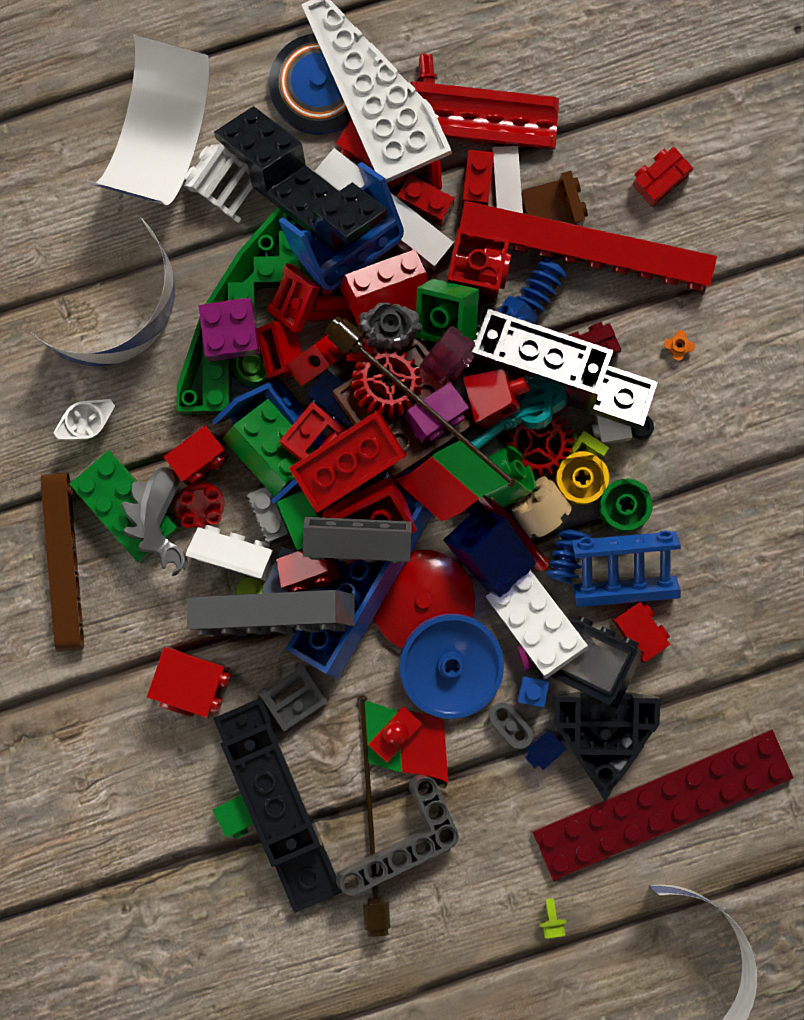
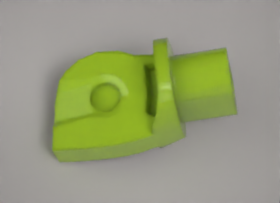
M554 898L546 899L548 921L539 924L540 927H543L545 939L565 936L564 924L567 923V920H557Z

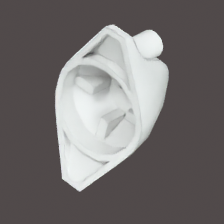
M111 399L77 402L66 410L53 434L57 440L83 441L91 439L102 430L115 405Z

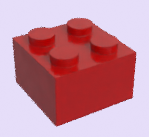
M205 425L166 454L164 458L181 481L186 485H190L196 482H203L207 478L205 476L206 473L212 469L217 471L227 463L226 458L229 457V454Z

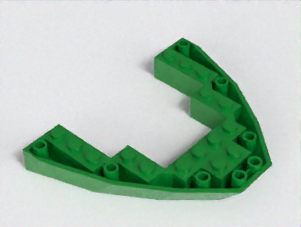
M277 207L238 251L205 304L251 298L257 327L256 288H279L284 275L282 271L286 263L297 266L302 274L314 283H317L292 252L279 220L283 217L300 231L305 229ZM377 258L376 260H374L372 263H370V264L367 265V266L373 265V264L378 263V262H380V261H379V259ZM200 317L177 383V412L181 416L218 415L232 402L231 359L211 362L207 360Z

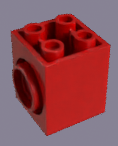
M458 229L447 282L479 289V294L483 300L496 302L499 289H505L512 256L510 253H507L510 239Z
M164 647L147 698L159 701L160 707L190 717H193L194 714L206 718L212 717L221 708L223 698L219 696L222 688H227L231 678V673H228L229 667L171 647Z

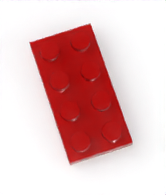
M378 410L289 467V470L318 513L407 455Z

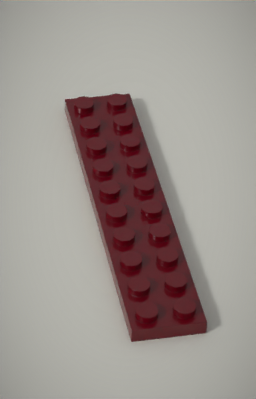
M770 729L610 797L606 801L603 800L535 829L532 832L554 881L791 780L794 777L773 729Z

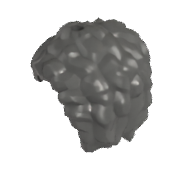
M377 303L373 309L361 313L359 317V329L365 335L363 339L367 340L368 347H374L378 352L385 348L388 353H391L394 349L400 352L403 347H407L410 341L416 338V333L422 331V325L419 323V314L399 304Z

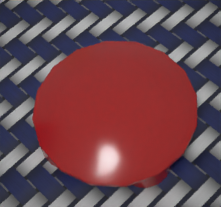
M196 482L187 485L178 493L174 502L176 517L185 528H202L206 525L218 524L222 519L221 515L225 507L223 493L216 486L206 482Z

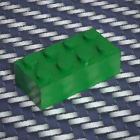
M108 450L70 483V486L138 563L142 564L155 552L139 551L138 547L142 541L124 535L123 531L126 527L136 526L125 516L121 507L123 502L136 504L131 495V486L133 482L138 481L116 455ZM165 514L160 524V529L163 536L169 540L180 529Z

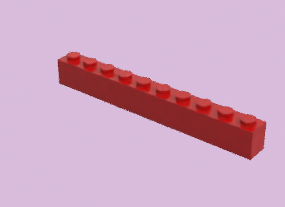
M469 201L464 203L459 229L510 239L509 245L513 246L512 250L516 252L527 253L528 250L537 251V256L552 259L553 255L563 257V262L577 264L578 261L588 263L587 267L602 270L603 266L613 268V273L627 275L629 271L638 273L637 278L651 281L653 277L663 279L662 283L677 286L678 282L688 284V289L694 291H702L703 288L711 286L717 259L716 255Z

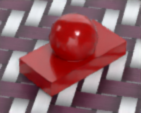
M403 706L368 745L382 759L388 762L419 729L422 723Z

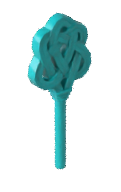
M525 375L530 391L518 395L520 410L488 428L471 443L480 449L504 429L516 428L520 423H523V426L529 429L538 430L546 427L552 421L553 414L560 411L568 403L567 390Z

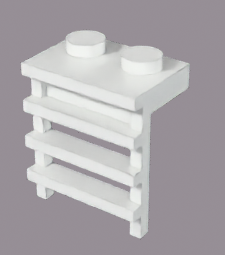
M214 144L210 147L206 146L199 155L200 162L196 167H191L184 177L186 182L183 187L190 192H198L235 222L239 223L241 218L235 212L253 188L251 180H248L229 209L223 203L245 172L249 174L248 165L227 151L221 144ZM233 163L239 167L216 200L211 196L212 192Z

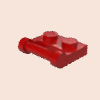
M286 263L282 271L284 273L274 300L268 305L267 311L294 333L302 332L320 287L302 274L297 266Z
M312 402L278 443L298 460H301L309 455L305 451L325 427L331 430V434L320 447L345 432L346 429Z

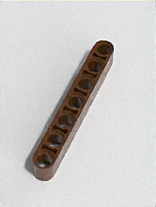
M68 472L41 475L53 635L57 652L84 649L73 502Z

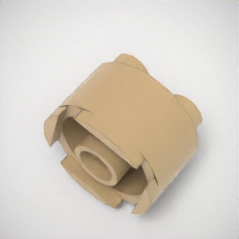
M546 476L536 480V487L532 490L533 492L514 502L511 507L512 515L530 538H533V534L541 537L550 533L563 523L560 518L564 513L568 516L571 512L569 502L555 483L548 480Z

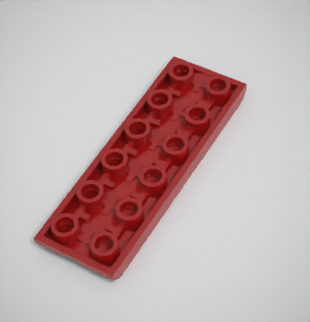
M418 81L409 82L420 96L426 99L432 106L446 138L556 149L559 99L556 97Z

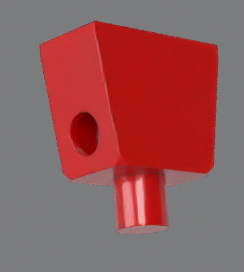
M325 335L286 365L301 387L345 354L328 339L329 335ZM315 356L319 361L314 366L309 361V358Z
M503 369L464 377L475 423L484 430L520 410L518 395L530 391L529 383L525 376L513 380L512 376Z

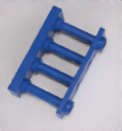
M665 530L658 533L603 538L584 537L579 540H572L575 558L582 559V583L573 586L576 607L681 598V589L677 577L671 576V550L681 549L676 531ZM660 551V576L645 578L644 552ZM634 553V579L619 580L618 555ZM608 556V581L593 583L592 557Z

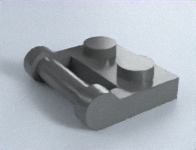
M302 663L295 667L296 670L269 689L266 690L264 688L259 692V695L283 731H286L327 703V700ZM303 679L306 684L304 687L276 705L273 700L274 697Z

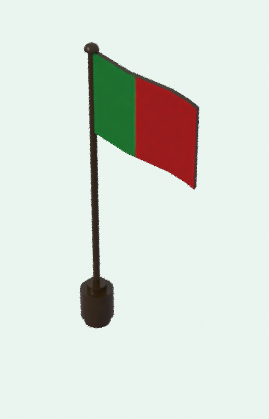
M337 316L328 325L325 333L329 335L328 339L346 355H349L351 352L354 355L360 352L459 439V441L436 452L415 470L394 479L439 520H448L460 514L485 494L506 484L508 486L515 485V477L512 479L369 354L363 348L365 344L363 338L365 335L346 318L342 319Z
M360 695L357 700H360L369 845L370 855L375 853L369 763L396 772L431 776L448 783L444 720L422 712L410 711L422 725L397 753L386 762L368 744L396 715L399 709H391L366 701L368 700L367 697ZM372 864L371 875L375 876L377 874L376 864ZM376 885L372 887L373 898H368V903L363 904L364 929L367 930L368 937L389 935L388 929L391 928L389 902H384V897H378V886Z

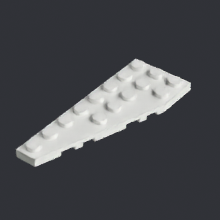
M310 0L301 4L372 166L377 173L385 177L386 182H390L452 154L432 106L398 73V70L363 36L362 32L357 27H354L331 0Z

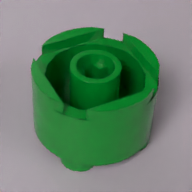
M507 446L488 457L512 479L515 477L516 483L514 486L506 484L485 494L487 498L493 497L502 508H505L533 492L532 490L536 487L533 472L529 465L524 467L520 461L524 457L516 448Z
M630 478L612 482L599 497L598 516L609 529L616 532L626 533L638 529L647 522L653 509L652 499L647 487L641 482ZM627 500L629 502L628 507H630L631 509L622 511V506L619 504V502L622 503L623 501Z

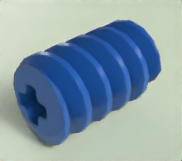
M543 258L544 262L537 264L538 270H534L531 274L533 279H527V287H522L520 290L522 296L515 297L526 302L534 312H545L541 303L550 304L551 300L547 297V294L556 295L557 292L552 288L553 285L561 287L562 283L558 278L567 279L568 277L558 264L548 258Z
M566 529L558 531V536L563 540L555 541V546L561 550L552 551V555L558 560L549 561V565L555 570L546 571V575L555 581L576 586L570 580L579 578V575L573 570L582 568V565L576 561V559L581 558H575L572 540H579L584 537L591 538V536Z

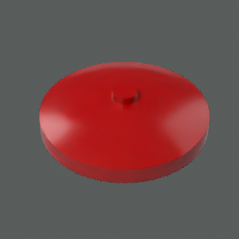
M414 550L410 554V562H405L374 618L383 635L393 644L402 648L411 632L429 618L441 614H462L473 618L475 610L474 588L466 571L451 557L433 550Z

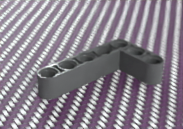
M416 775L409 784L410 793L426 829L339 871L336 876V884L342 892L350 896L357 895L453 848L457 844L459 839L458 831L441 792L432 778L425 775ZM422 781H427L429 785L427 792L419 794L418 785ZM438 805V815L435 818H430L428 814L430 807ZM448 829L450 833L449 838L441 842L439 840L440 832ZM425 840L426 849L422 853H417L415 849L417 843ZM397 852H402L403 859L401 863L393 865V855ZM372 864L379 865V872L375 876L368 875V869ZM355 876L354 886L345 888L344 880L346 877Z

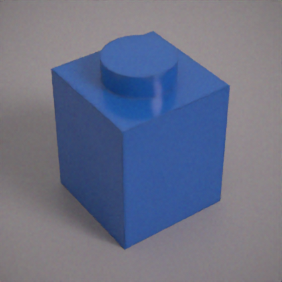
M522 676L517 702L544 707L549 681Z

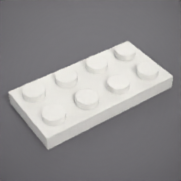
M526 567L486 596L489 603L546 679L589 649L586 642L529 567Z

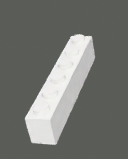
M335 148L315 170L317 175L338 191L351 182L360 188L365 185L358 166ZM391 193L404 228L403 237L396 244V247L403 253L415 249L424 269L430 268L435 271L453 249L454 242Z

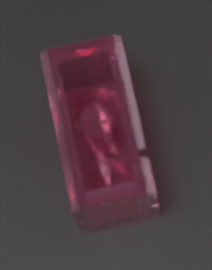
M449 327L427 353L420 364V369L428 375L432 374L433 378L441 384H445L450 378L456 380L463 367L466 368L475 355L471 352L476 346L475 342L467 336L463 337L462 332L455 327Z

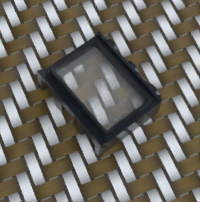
M569 616L570 623L586 642L589 649L552 674L550 678L556 679L571 688H575L596 700L598 699L618 709L644 652L638 648L639 643L625 637L622 641L615 637L616 632L602 626L601 630L592 627L594 622L582 616H579L578 620Z

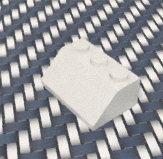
M206 525L205 529L197 528L185 556L266 581L274 551L269 549L270 544L258 540L251 544L244 541L245 536L232 532L228 537L220 534L221 529Z

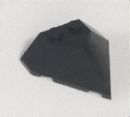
M583 692L554 696V724L561 732L604 801L607 800L612 789L622 779L637 758L651 734L660 725V697L625 692L618 709H615Z

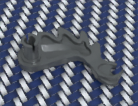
M164 467L155 470L147 483H132L131 495L136 504L123 502L121 507L125 516L136 527H126L123 532L124 535L142 541L138 547L139 551L156 552L160 556L162 569H165L168 563H174L176 569L173 570L171 576H176L182 568L186 570L188 558L180 547L169 542L161 533L160 524L179 486V477L175 471Z

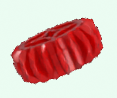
M385 348L381 350V354L376 349L372 350L371 355L416 395H421L423 389L419 385L423 383V378L418 377L421 372L420 368H412L415 364L414 359L405 360L407 353L404 352L399 356L396 349L392 353H388ZM364 355L362 358L363 362H357L355 366L357 370L352 373V378L355 380L352 381L351 387L357 389L354 392V398H362L359 403L360 407L366 404L369 405L368 414L372 413L375 409L379 410L381 415L383 412H386L389 419L393 417L394 412L400 417L403 415L404 410L407 411L413 407L412 404H417L407 393L403 397L393 400L395 391L401 390V388L382 371H380V375L367 378V373L376 366ZM393 368L397 369V370L400 371L402 374L396 373V372L393 370ZM385 377L386 380H389V383H392L390 389L389 386L385 385L386 382L383 383ZM372 391L378 392L382 398L376 396Z
M560 412L555 413L550 422L553 427L545 432L529 429L523 426V423L514 428L516 429L515 432L506 431V435L513 437V440L505 441V446L516 448L524 457L520 460L524 467L529 465L533 474L535 469H539V477L544 476L545 468H547L550 475H553L554 469L552 466L555 465L559 469L558 467L561 464L559 460L564 461L568 457L564 453H572V450H574L572 447H568L567 443H574L575 438H567L566 434L573 432V428L564 430L563 426L567 424L568 420L565 418L559 423L557 419L560 417ZM524 428L530 438L529 446L521 451L519 435ZM559 432L561 448L556 456L550 446V439ZM550 433L544 444H547L545 448L538 446L530 450L534 445L533 442L536 441L533 439L534 436L541 438ZM534 452H540L545 457L547 456L550 461L534 462L527 457Z

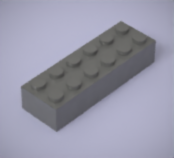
M338 590L187 598V629L196 630L197 635H208V637H223L224 634L247 636L248 633L271 635L272 632L294 634L296 631L318 633L321 630L341 632L346 631V626H355L354 594Z

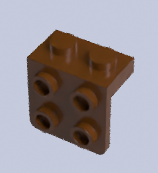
M572 171L561 173L560 179L557 181L528 188L521 193L525 212L528 215L583 226L585 217L588 216L586 204L584 201L580 202L578 193L581 192L579 180L577 177L573 178Z

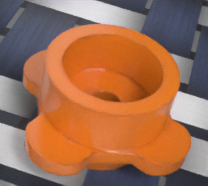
M678 330L674 337L664 341V347L669 350L676 361L682 360L687 352H692L695 349V344L687 339L686 332L683 330ZM678 343H681V348L677 347Z

